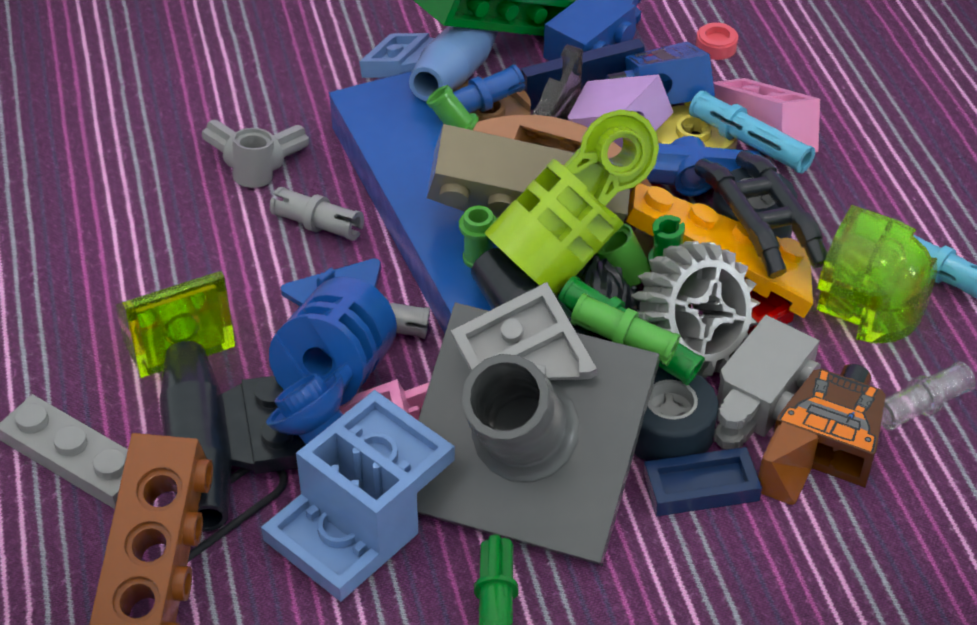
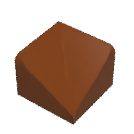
M784 422L781 425L778 424L761 461L758 476L762 486L761 494L789 505H794L797 502L812 469L819 439L815 433Z

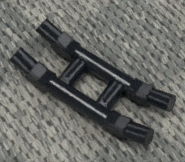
M748 150L740 151L736 157V164L746 170L747 174L753 178L735 182V177L730 170L719 163H713L706 158L696 162L695 173L705 179V182L712 186L716 193L721 194L749 234V240L754 245L758 257H761L769 278H776L787 272L786 265L779 251V242L772 230L774 228L792 225L791 229L796 234L801 247L805 249L812 268H820L831 261L822 241L823 235L818 223L810 213L804 210L776 173L777 169L769 159L760 154H753ZM769 194L779 207L756 212L748 199Z

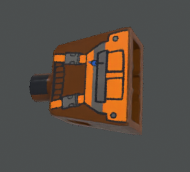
M858 364L845 365L840 375L824 369L813 370L778 415L774 432L778 424L781 425L784 422L815 433L819 439L812 469L866 488L877 450L886 394L882 389L870 386L872 379L870 372Z

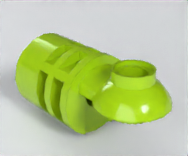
M621 109L601 115L590 124L582 137L580 148L564 165L553 158L537 178L533 179L526 187L524 192L484 232L485 235L539 286L547 282L552 292L558 295L572 276L577 275L615 232L624 225L623 221L606 207L609 201L619 191L633 188L645 180L655 166L659 145L657 133L649 120L637 112ZM618 138H623V147L620 153L613 158H608L607 153L611 143Z

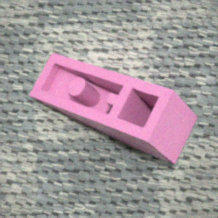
M746 78L713 82L717 99L729 105L739 104L745 107L748 115L808 146L814 147L815 152H818L819 98Z

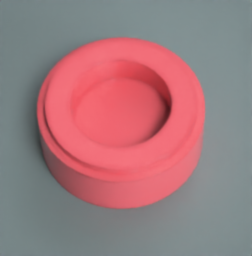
M709 23L700 27L697 31L696 46L709 53L710 59L723 60L732 57L736 53L738 33L731 26L724 23Z

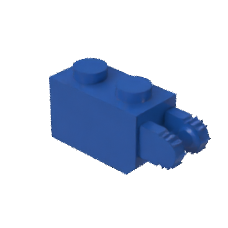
M641 0L575 1L545 24L543 58L551 61L632 40L636 31V23L638 24L641 19V10L637 8Z

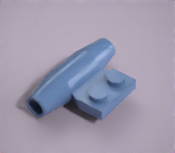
M447 26L436 38L430 37L429 33L389 34L359 61L362 78H378L379 80L411 71L412 73L409 78L411 91L419 99L427 101L434 91L444 85H449L452 91L462 86L488 58L498 31Z

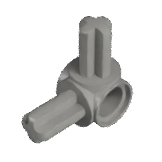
M210 120L207 128L202 130L203 140L223 152L224 162L232 168L233 180L241 186L250 188L269 184L273 179V171L282 166L283 158L302 150L309 144V137L305 134V129L300 125H295L272 135L270 132L259 128H245L235 132L218 120Z

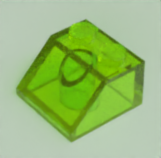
M222 271L115 304L122 338L140 378L163 371L165 352L171 345L177 342H197L204 347L207 356L235 347L226 282Z

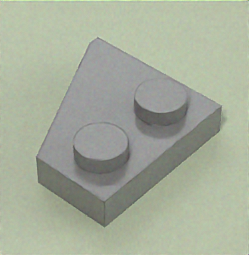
M547 282L451 330L453 340L470 371L484 359L499 354L519 355L533 362L549 381L583 380L597 376L595 364Z

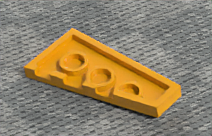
M639 183L633 187L629 195L627 223L654 237L653 223L657 218L664 215L679 217L681 223L684 222L685 224L683 243L685 241H698L699 244L702 242H712L720 245L721 249H727L730 252L736 253L735 262H741L748 266L745 277L757 283L752 291L765 298L769 296L771 291L792 302L789 311L805 318L813 305L811 264L806 251L798 241L792 238H779L776 236L780 245L779 251L786 265L787 272L779 277L769 278L761 257H758L754 245L749 240V234L740 221L718 214L714 209L705 204H692L674 197L670 192L658 186L649 187Z

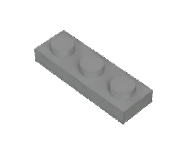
M33 394L0 422V441L115 509L128 449Z

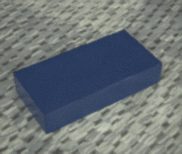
M747 447L644 462L643 477L656 517L760 501L762 486Z

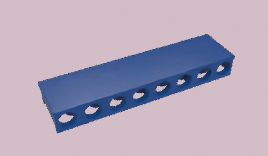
M412 72L329 92L332 128L444 334L455 302L491 311V307L471 275V268L463 262L464 235L459 230V220L464 211L427 198L434 150L443 123L433 109L426 104V101L419 99L411 91L409 78Z

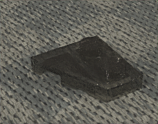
M569 44L564 47L561 53L563 60L562 77L560 81L549 78L540 102L532 115L568 120V115L581 93L583 49Z

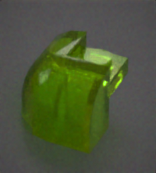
M851 205L834 236L820 274L817 289L821 291L817 310L859 325L856 340L875 344L896 342L909 336L915 330L928 307L937 275V258H931L927 248L913 236L916 229L899 220Z

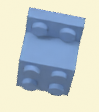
M373 390L296 452L301 494L261 527L263 540L341 602L418 534L417 492L455 460V446L379 392Z

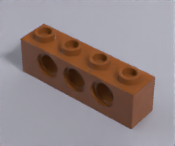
M140 433L131 434L89 625H181L179 622H176L180 601L188 600L192 586V569L187 566L191 546L197 547L199 545L203 529L202 513L198 512L201 493L209 492L213 478L212 460L207 459L198 439ZM169 491L177 492L175 499L170 504L163 507L153 506L154 501L159 495ZM156 544L166 545L164 553L158 559L150 562L142 561V556L149 547ZM146 598L155 599L154 606L147 615L140 618L130 617L131 610L138 601Z

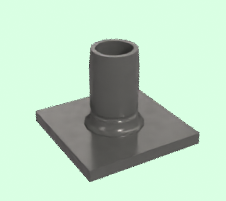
M455 302L418 421L455 446V460L417 492L418 514L490 535L499 534L501 538H508L515 542L603 566L660 363V354L577 333L597 368V376L591 379L549 381L533 362L519 355L499 354L484 359L470 371L453 340L451 330L489 311Z

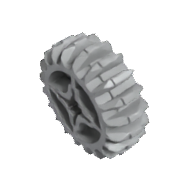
M685 241L683 244H679V246H670L663 249V256H656L654 259L649 260L651 272H644L638 275V278L644 285V289L631 296L640 301V310L637 311L639 312V318L672 333L680 334V344L705 357L698 375L706 378L712 376L713 372L720 373L722 367L749 336L747 333L749 327L758 324L751 316L752 308L759 305L760 302L750 296V292L757 283L750 279H744L748 266L741 262H735L736 253L730 252L727 249H721L720 245L712 242H702L699 244L698 241ZM688 304H692L693 308H689ZM698 310L702 311L703 315L698 314Z

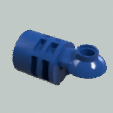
M337 277L327 280L314 290L277 331L269 347V364L277 383L284 391L275 400L278 408L266 421L270 428L283 434L299 435L306 445L343 415L339 407L346 404L357 394L370 374L388 353L396 337L397 322L389 301L376 287L355 278Z

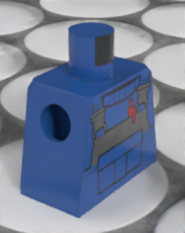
M688 41L628 55L625 57L626 71L606 75V79L659 74L671 105L691 102L694 96L701 90L715 97L710 54Z

